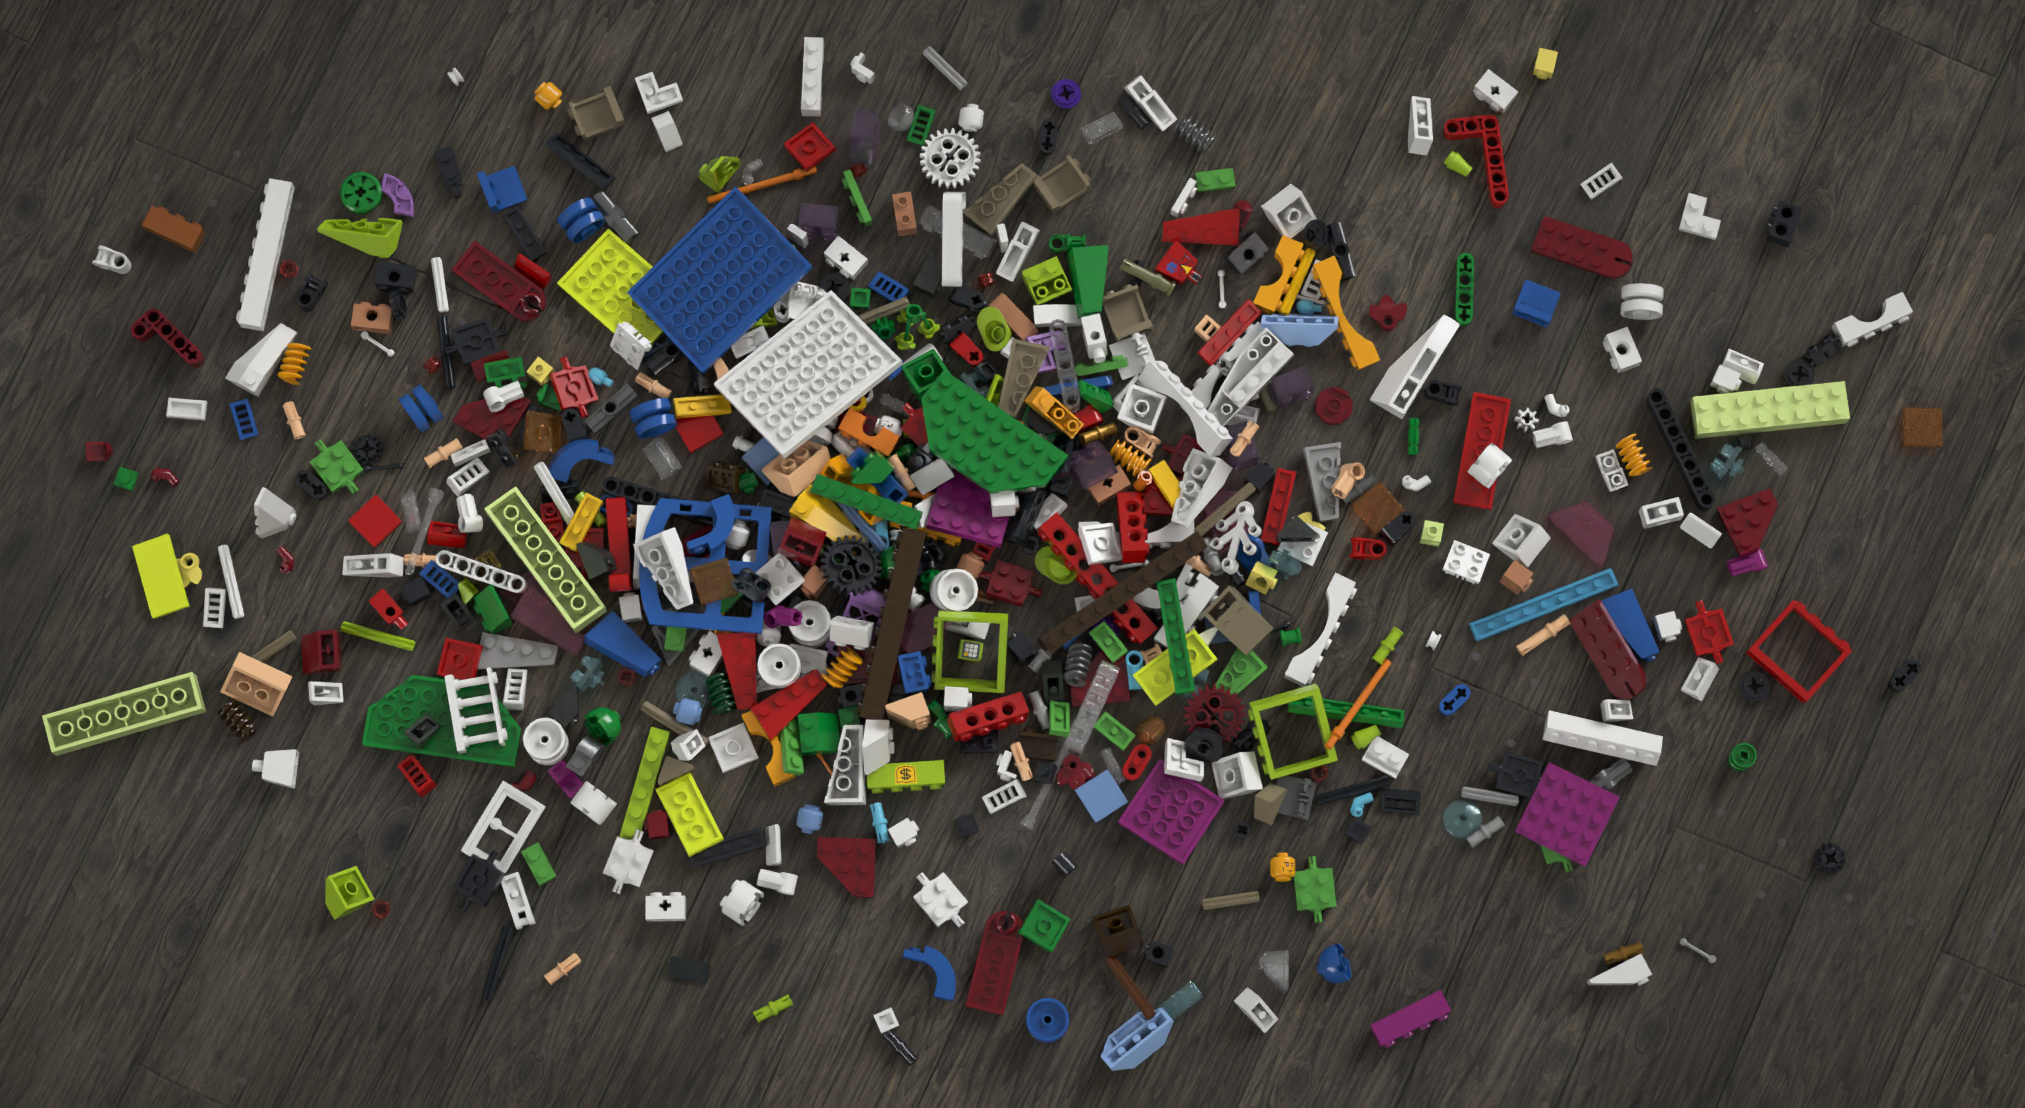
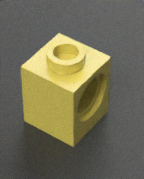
M1539 48L1533 75H1537L1540 79L1551 78L1558 52Z
M539 357L526 371L528 376L542 387L550 381V374L555 373L553 367Z
M1257 561L1245 585L1266 595L1269 588L1274 589L1278 580L1275 578L1278 571Z

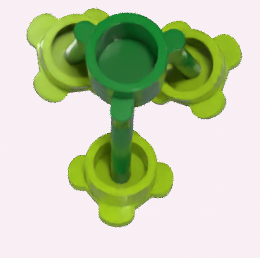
M908 304L907 309L902 310L900 315L897 316L898 322L907 323L905 332L895 337V341L898 343L897 348L900 350L914 349L916 347V344L913 343L914 337L909 331L910 326L918 323L921 319L923 321L918 328V332L923 333L927 339L932 338L935 332L940 330V325L935 324L932 319H927L926 312H922L921 307L917 304Z

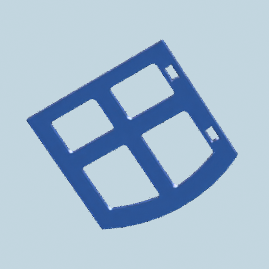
M660 498L649 519L643 540L663 532L672 514L710 517L713 519V530L716 525V519L710 507L711 502ZM733 504L735 520L756 521L759 524L756 560L754 562L726 560V544L715 553L710 554L709 558L685 557L687 571L703 572L709 576L706 612L704 614L662 610L657 585L652 578L653 574L639 560L640 593L649 624L654 626L762 634L764 602L752 603V615L749 618L723 616L720 613L724 575H739L742 568H749L756 573L767 563L772 507ZM680 505L692 506L691 512L680 511ZM739 510L751 511V517L739 516Z

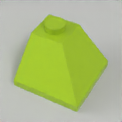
M357 866L326 877L325 904L334 920L347 916L375 900Z

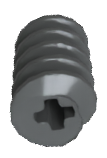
M1184 116L1175 127L1174 134L1180 132L1179 137L1181 139L1186 137V143L1192 141L1191 147L1195 148L1198 146L1197 151L1202 152L1204 150L1203 154H1205L1214 143L1216 135L1209 137L1210 130L1204 133L1205 126L1197 128L1198 121L1192 124L1193 117L1185 119L1186 116Z
M1082 643L1069 646L1063 680L1068 685L1073 687H1083L1086 685L1084 680L1088 678L1086 673L1089 672V660L1092 657L1090 653L1093 652L1091 646Z

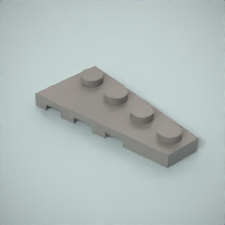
M1341 442L1305 447L1303 449L1319 523L1339 518V497L1331 492V487L1339 477Z
M482 632L480 645L483 646L477 671L489 667L495 670L500 668L555 666L558 646Z

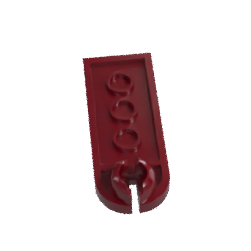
M1544 216L1531 249L1533 253L1611 279L1621 278L1629 273L1633 261L1632 251L1626 243ZM1617 260L1625 261L1627 264L1618 262Z
M475 240L452 268L453 273L520 321L530 322L540 316L538 310L528 306L529 302L542 312L546 308V297L541 288Z
M1597 600L1569 619L1572 628L1611 693L1623 700L1642 694L1646 684L1645 673L1602 601Z
M999 911L992 914L986 922L965 1005L966 1007L1002 1016L1004 1015L1023 936L1018 933L1023 922L1013 912L1010 913L1007 930L1003 929L1007 911Z

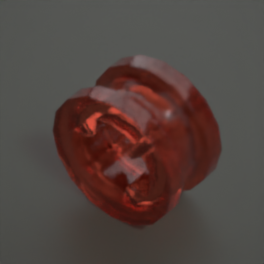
M864 161L858 162L849 168L853 172L854 178L860 177L868 171V168L864 167Z
M284 260L280 264V272L284 277L293 278L297 275L298 268L292 260ZM289 265L294 268H291L292 272L289 273L288 271L284 272L286 270L285 267Z
M986 273L977 278V281L980 282V288H986L996 283L995 279L992 278L993 273Z
M433 356L423 365V368L428 369V373L431 375L441 367L442 363L437 361L436 356Z
M624 668L619 671L617 678L621 685L628 687L635 682V674L631 669ZM624 673H626L627 675H632V677H629V682H627L626 680H621V678H623Z
M1325 765L1313 767L1311 770V777L1316 782H1322L1328 776V769ZM1318 768H1322L1325 776L1322 775L1321 778H1318L1314 770L1317 771Z
M379 900L374 903L372 911L377 918L383 919L389 915L390 906L386 901ZM386 905V913L381 912L377 914V906Z

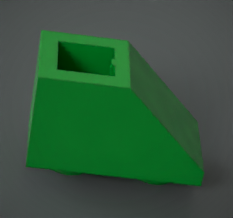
M875 450L873 453L869 452L863 460L865 462L860 467L857 466L853 469L850 479L853 484L881 483L892 472L894 466Z

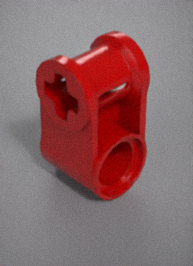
M964 332L949 344L970 366L976 367L984 362L981 350ZM971 355H978L979 360L971 361Z
M1088 405L1081 411L1073 414L1084 424L1076 435L1104 421L1100 412L1092 405Z
M1361 537L1351 538L1352 551L1349 554V558L1381 560L1385 557L1387 548L1383 541ZM1375 546H1380L1383 552L1375 554L1372 549Z

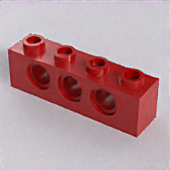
M1117 492L1116 507L1122 563H1145L1146 555H1149V543H1145V540H1148V530L1144 528V525H1146V514H1142V511L1145 510L1144 499H1141L1140 492Z
M1018 692L950 713L947 722L955 742L959 740L967 741L972 736L978 734L983 736L991 730H1002L1010 724L1015 723L1017 725L1025 722L1029 715V709L1022 692ZM1007 710L1011 713V715H1006L1003 713V711ZM985 716H990L993 720L989 721ZM971 721L975 726H970L967 722Z

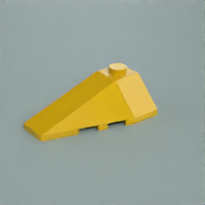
M812 484L799 495L789 510L792 518L826 531L825 538L829 541L833 540L836 542L837 537H840L843 541L845 535L848 536L849 540L855 535L856 541L862 537L832 500L810 492ZM854 551L851 552L853 556H855L857 553Z

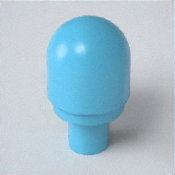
M1302 299L1297 302L1296 310L1300 314L1313 315L1314 312L1322 313L1323 305H1317L1312 300Z
M596 367L589 370L588 375L593 383L600 386L603 384L608 387L612 386L614 381L608 378V374L605 371Z

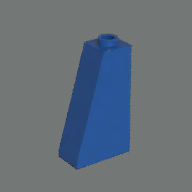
M1629 589L1602 600L1603 605L1635 658L1639 662L1644 660L1645 663L1655 660L1659 649L1633 590Z
M614 611L585 635L584 642L588 646L645 678L649 674L654 675L660 669L661 659Z

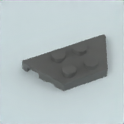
M693 603L678 610L675 607H671L666 611L704 614L706 606ZM653 626L651 629L668 666L671 667L683 652L664 650L667 627ZM687 628L684 650L702 629Z

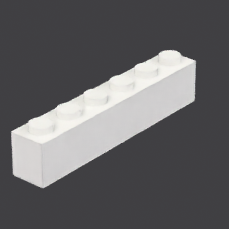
M1549 711L1544 726L1543 740L1657 766L1661 754L1663 736Z

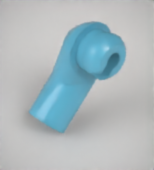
M1371 792L1353 799L1350 808L1353 816H1362L1364 805L1374 801Z

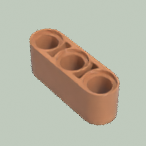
M1001 293L988 305V307L997 308L1002 313L1011 332L1018 340L1025 341L1027 337L1034 336L1039 332L1036 326L1005 294Z

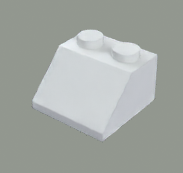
M1289 184L1261 206L1277 231L1288 238H1293L1305 228L1309 221L1317 219L1302 191L1292 184Z
M1131 383L1117 419L1130 427L1135 426L1148 434L1154 435L1166 404L1167 396Z
M1514 514L1492 544L1512 560H1516L1521 565L1529 567L1551 537L1539 524Z
M836 616L830 620V641H834L835 645L838 646L850 644L854 645L855 649L865 650V647L871 646L874 622Z
M866 720L862 744L865 775L871 774L890 762V756L894 754L895 744L891 742L893 740V728H890L889 720Z
M1254 751L1239 752L1211 763L1220 798H1231L1263 789Z

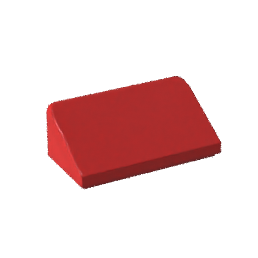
M522 254L517 256L514 269L541 289H545L552 280L550 273Z
M430 521L427 543L429 545L465 548L468 532H460L458 524Z

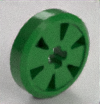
M357 172L351 174L343 181L340 188V197L344 206L356 214L372 212L379 206L382 200L381 185L369 173ZM360 189H363V191L366 192V194H363L362 197H359V195L357 194L360 192Z

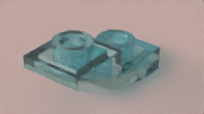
M1190 981L1158 1007L1163 1008L1171 1019L1174 1020L1201 999L1203 995L1193 982Z

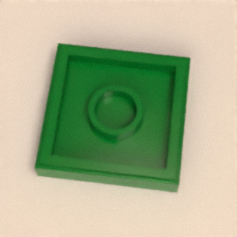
M1037 899L1018 933L1049 953H1052L1071 919Z

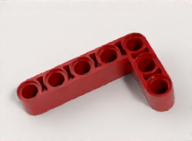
M1483 115L1448 120L1443 128L1445 139L1461 140L1481 137L1490 203L1494 208H1503L1508 200L1509 193L1498 119L1493 115ZM1487 122L1492 123L1494 128L1488 129L1484 124ZM1466 125H1473L1475 130L1469 131ZM1454 127L1456 132L1450 133L1447 128ZM1490 140L1494 141L1496 146L1490 147L1487 142ZM1492 158L1497 159L1499 164L1493 165L1489 160ZM1495 176L1499 177L1501 182L1495 183L1492 178ZM1501 195L1504 200L1497 201L1494 196Z
M626 497L606 498L609 549L616 560V567L618 569L609 575L610 592L633 591Z

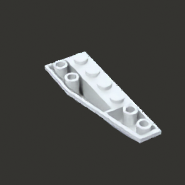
M1443 315L1389 367L1371 396L1370 401L1403 419L1459 328L1460 323Z
M1265 328L1239 355L1207 411L1216 417V421L1221 426H1226L1295 355L1270 330Z

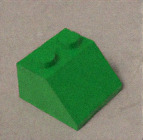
M934 349L902 365V372L921 405V398L944 370L950 373Z
M492 584L474 597L476 603L473 606L478 615L482 614L484 618L482 624L486 632L490 630L492 634H496L513 625Z
M817 712L798 715L803 757L838 753L840 735L837 714Z

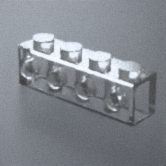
M927 206L919 223L923 225V229L931 233L935 231L942 238L943 211L933 206ZM963 223V250L969 249L973 251V255L980 259H983V257L988 258L997 240Z

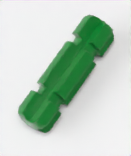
M1410 418L1408 454L1417 455L1419 447L1417 446L1419 444V419Z

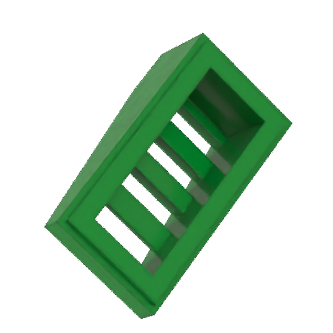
M917 105L906 141L925 146V140H927L936 110ZM920 112L929 114L930 117L926 118L920 116L919 114ZM920 119L928 123L927 125L918 123L917 120ZM915 126L924 128L925 132L915 130ZM915 133L923 136V139L921 140L912 137V134Z
M1082 380L1077 382L1080 396L1100 413H1104L1113 407L1109 392Z

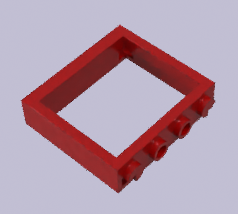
M1793 600L1748 649L1746 654L1799 701L1805 704L1852 650L1845 640H1840L1835 636L1836 633L1833 629L1821 624L1818 616L1813 613L1810 614L1805 610L1806 606L1802 602ZM1792 610L1842 652L1809 691H1806L1758 648Z

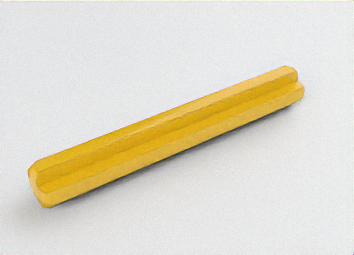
M1311 248L1305 250L1280 307V314L1284 316L1289 315L1315 256V250Z

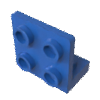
M515 166L487 176L484 171L477 173L492 214L527 201Z
M1525 280L1512 315L1547 328L1561 294L1555 290Z
M921 651L899 655L897 658L905 695L920 691L923 696L927 695L931 681L929 675L925 674V667H927L925 656H921Z

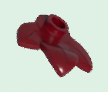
M1388 294L1382 297L1379 306H1369L1371 318L1377 321L1380 328L1384 331L1394 330L1397 322L1403 320L1407 312L1406 303L1395 305ZM1385 320H1390V321H1391V324H1390V325H1386V324L1384 323V321H1385Z
M1071 754L1064 758L1063 767L1057 772L1056 779L1059 786L1068 783L1071 789L1075 791V789L1085 784V779L1094 778L1095 772L1089 763L1082 762L1078 756ZM1071 761L1076 763L1074 768L1069 767Z

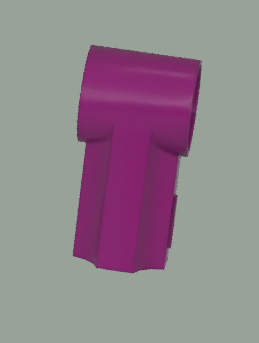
M1762 549L1748 556L1737 557L1727 561V567L1732 577L1768 568Z
M777 605L763 615L764 623L769 628L798 626L803 618L801 611L795 608H785L783 605Z

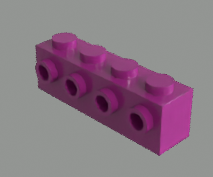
M1441 990L1371 1024L1369 1027L1379 1047L1385 1045L1388 1048L1396 1044V1039L1402 1037L1404 1040L1414 1035V1030L1420 1028L1422 1031L1431 1026L1430 1022L1436 1019L1440 1022L1448 1018V1013L1451 1012V1009Z

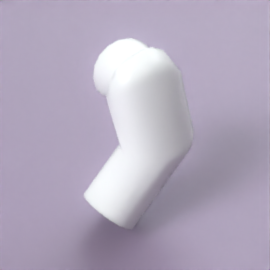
M1409 475L1404 476L1402 479V485L1412 491H1419L1431 483L1427 475L1419 480L1413 479Z

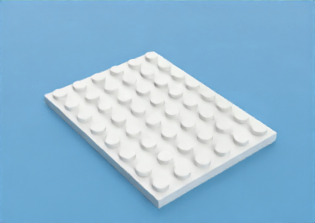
M829 291L718 379L714 386L785 459L903 363L832 291Z

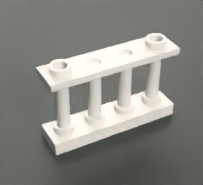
M491 667L487 668L488 675L458 681L453 675L445 676L454 736L459 754L467 753L466 747H469L471 744L499 739L500 745L505 746V740H508L506 728H502L495 684L498 683L497 673L493 672ZM489 683L491 694L467 699L458 698L457 691L460 688ZM488 702L493 703L494 713L469 718L461 717L460 710L463 707ZM496 721L497 732L472 737L464 736L463 728H466V726Z

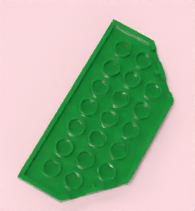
M945 370L921 398L929 451L990 494L1009 490H1026V488L1046 487L1068 459L1066 453Z
M412 675L404 683L384 695L378 702L368 707L362 746L516 767L522 729L497 697L502 728H506L508 740H505V746H501L499 739L471 744L469 747H466L467 753L459 754L456 747L445 679ZM482 684L460 688L457 691L458 698L461 699L491 694L490 686ZM488 702L463 707L460 710L461 717L469 718L494 713L493 703ZM427 714L439 723L441 727L426 746L421 749L407 738L404 732ZM496 721L466 726V728H463L464 736L472 737L497 732Z

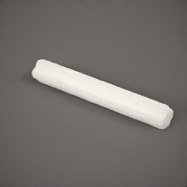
M539 462L534 466V469L567 525H569L574 512L545 463Z
M221 545L218 547L230 605L233 617L239 619L244 617L230 550L227 545Z

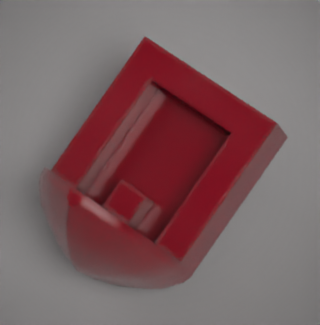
M1238 200L1233 208H1240L1239 227L1244 229L1253 212V208L1247 200Z
M85 442L86 462L108 461L111 458L113 448L108 442Z

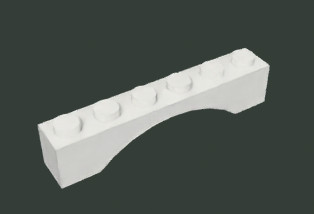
M1261 323L1251 324L1245 330L1246 334L1242 339L1238 337L1232 344L1233 348L1229 352L1226 350L1219 359L1225 358L1235 363L1239 355L1264 330L1261 327ZM1214 364L1206 371L1207 375L1203 379L1200 377L1193 386L1195 388L1192 390V395L1204 404L1206 410L1210 407L1213 388L1218 378L1222 375L1221 370Z
M1150 361L1138 377L1141 383L1148 390L1163 393L1175 399L1188 413L1200 447L1209 456L1221 455L1233 439L1228 434V430L1216 421V417L1204 408V404L1192 395V391L1180 382V378L1168 369L1166 363L1163 361Z
M1194 520L1188 527L1170 522L1160 530L1149 533L1148 540H1145V543H1149V549H1152V546H1160L1162 549L1171 548L1172 545L1178 544L1194 533ZM1079 522V528L1082 526L1098 525L1101 523ZM1116 532L1117 537H1118V540H1119V543H1120L1119 533Z
M1335 572L1326 591L1328 617L1325 629L1319 639L1309 649L1293 657L1284 678L1302 687H1305L1307 683L1311 684L1315 676L1312 671L1315 666H1320L1324 658L1320 655L1323 649L1328 650L1332 642L1329 637L1332 632L1336 633L1340 625L1337 621L1340 615H1345L1349 607L1346 603L1349 598L1353 599L1357 591L1354 588L1356 582Z

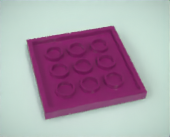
M952 467L954 477L938 486L926 529L1000 548L1010 516L992 517L990 493Z
M1159 759L1119 819L1118 824L1176 862L1184 865L1225 800L1194 780L1165 774V761Z
M1549 762L1515 833L1586 867L1620 797Z

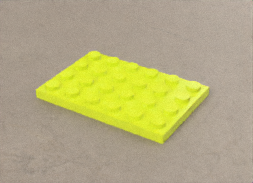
M608 228L557 282L558 286L613 334L618 323L622 324L623 322L630 323L639 331L637 335L642 334L643 337L651 342V345L664 333L627 293L653 266Z

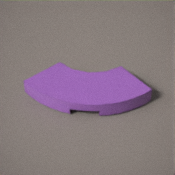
M384 173L381 189L383 194L388 195L392 199L394 213L413 218L414 202L409 190L399 179Z

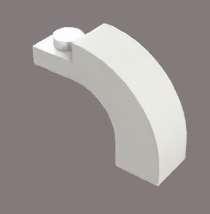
M1185 564L1176 582L1180 602L1184 600V596L1190 588L1185 583L1189 584L1194 575L1191 572L1192 566ZM1149 587L1133 599L1141 609L1147 611L1161 609L1158 591Z

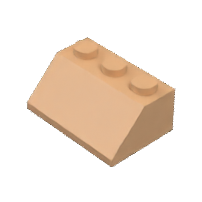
M807 440L785 459L779 454L762 469V472L780 492L795 497L815 480L817 474L821 475L823 467L831 457L827 446Z
M239 652L220 692L270 716H274L292 676Z
M922 692L885 705L889 719L911 729L917 728V730H922L931 723L930 713Z

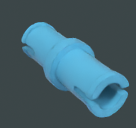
M882 803L871 804L872 826L875 827L878 843L890 841L886 826L888 822L884 817Z

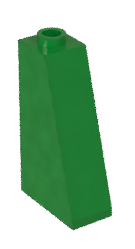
M1108 245L1071 248L1067 253L1078 319L1100 314L1102 311Z

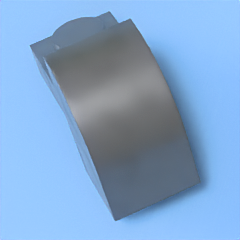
M586 735L576 747V751L566 767L583 777L591 764L597 761L605 746Z

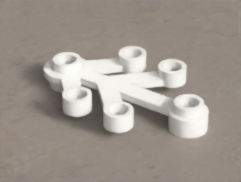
M1248 501L1239 503L1233 515L1226 520L1221 519L1216 523L1217 530L1226 532L1229 526L1237 521L1236 527L1221 538H1213L1210 543L1211 547L1215 550H1221L1223 545L1232 539L1228 556L1223 559L1221 564L1222 569L1228 574H1234L1239 568L1235 557L1240 539L1244 545L1243 551L1245 553L1253 555L1256 552V546L1250 541L1244 530L1245 522H1247L1249 526L1248 532L1252 536L1258 537L1262 531L1261 527L1253 519L1254 508Z

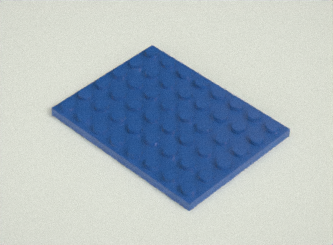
M735 186L627 293L702 373H705L796 285L813 266Z

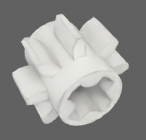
M1529 408L1525 412L1519 410L1518 415L1520 417H1515L1514 421L1518 422L1517 429L1521 427L1524 429V433L1529 428L1534 430L1535 426L1533 423H1538L1539 419L1534 417L1536 411L1532 413L1529 411ZM1524 417H1528V424L1525 423Z

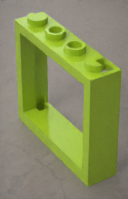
M939 610L938 617H934V628H937V635H933V646H937L936 653H933L932 664L936 665V671H932L931 679L932 682H935V689L945 690V686L965 687L969 691L1004 693L1008 614ZM944 621L1000 624L997 680L942 677Z
M1317 684L1249 703L1248 715L1250 721L1254 720L1255 727L1252 728L1255 739H1259L1260 743L1257 746L1260 757L1263 756L1265 762L1262 764L1264 774H1268L1271 780L1338 761L1334 746L1331 750L1325 748V755L1274 769L1259 713L1261 710L1311 696L1323 744L1325 745L1331 737L1320 689Z

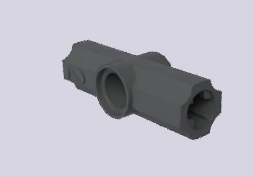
M603 191L593 196L592 201L597 206L596 210L601 212L607 226L614 230L626 244L634 241L639 234L629 223L622 210L617 205L615 206Z
M628 384L624 385L610 399H606L602 406L589 416L584 423L594 434L598 433L612 419L617 418L620 412L634 401L638 395ZM610 405L616 407V410L612 413L606 411Z
M1622 758L1608 769H1604L1595 775L1590 783L1609 791L1617 785V782L1633 770L1629 763Z

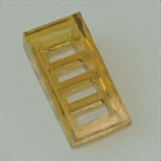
M490 548L474 559L489 565L486 561V558L489 557L493 562L492 567L499 568L502 566ZM468 565L464 567L461 571H465L468 568ZM482 567L479 568L481 574H479L478 576H485L486 570H483ZM462 575L464 579H468L473 585L479 582V580H471L470 577Z

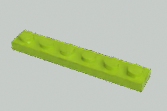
M654 727L650 729L620 838L633 840L636 829L643 830L644 820L647 816L670 736L669 731Z

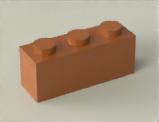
M151 206L142 223V227L156 236L196 253L206 234L202 226L193 221L192 223L185 221V218L179 214L171 215L168 213L169 210L162 206H158V208Z

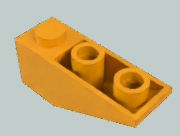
M1035 386L1024 400L1035 412L1071 439L1074 438L1084 425L1043 387Z

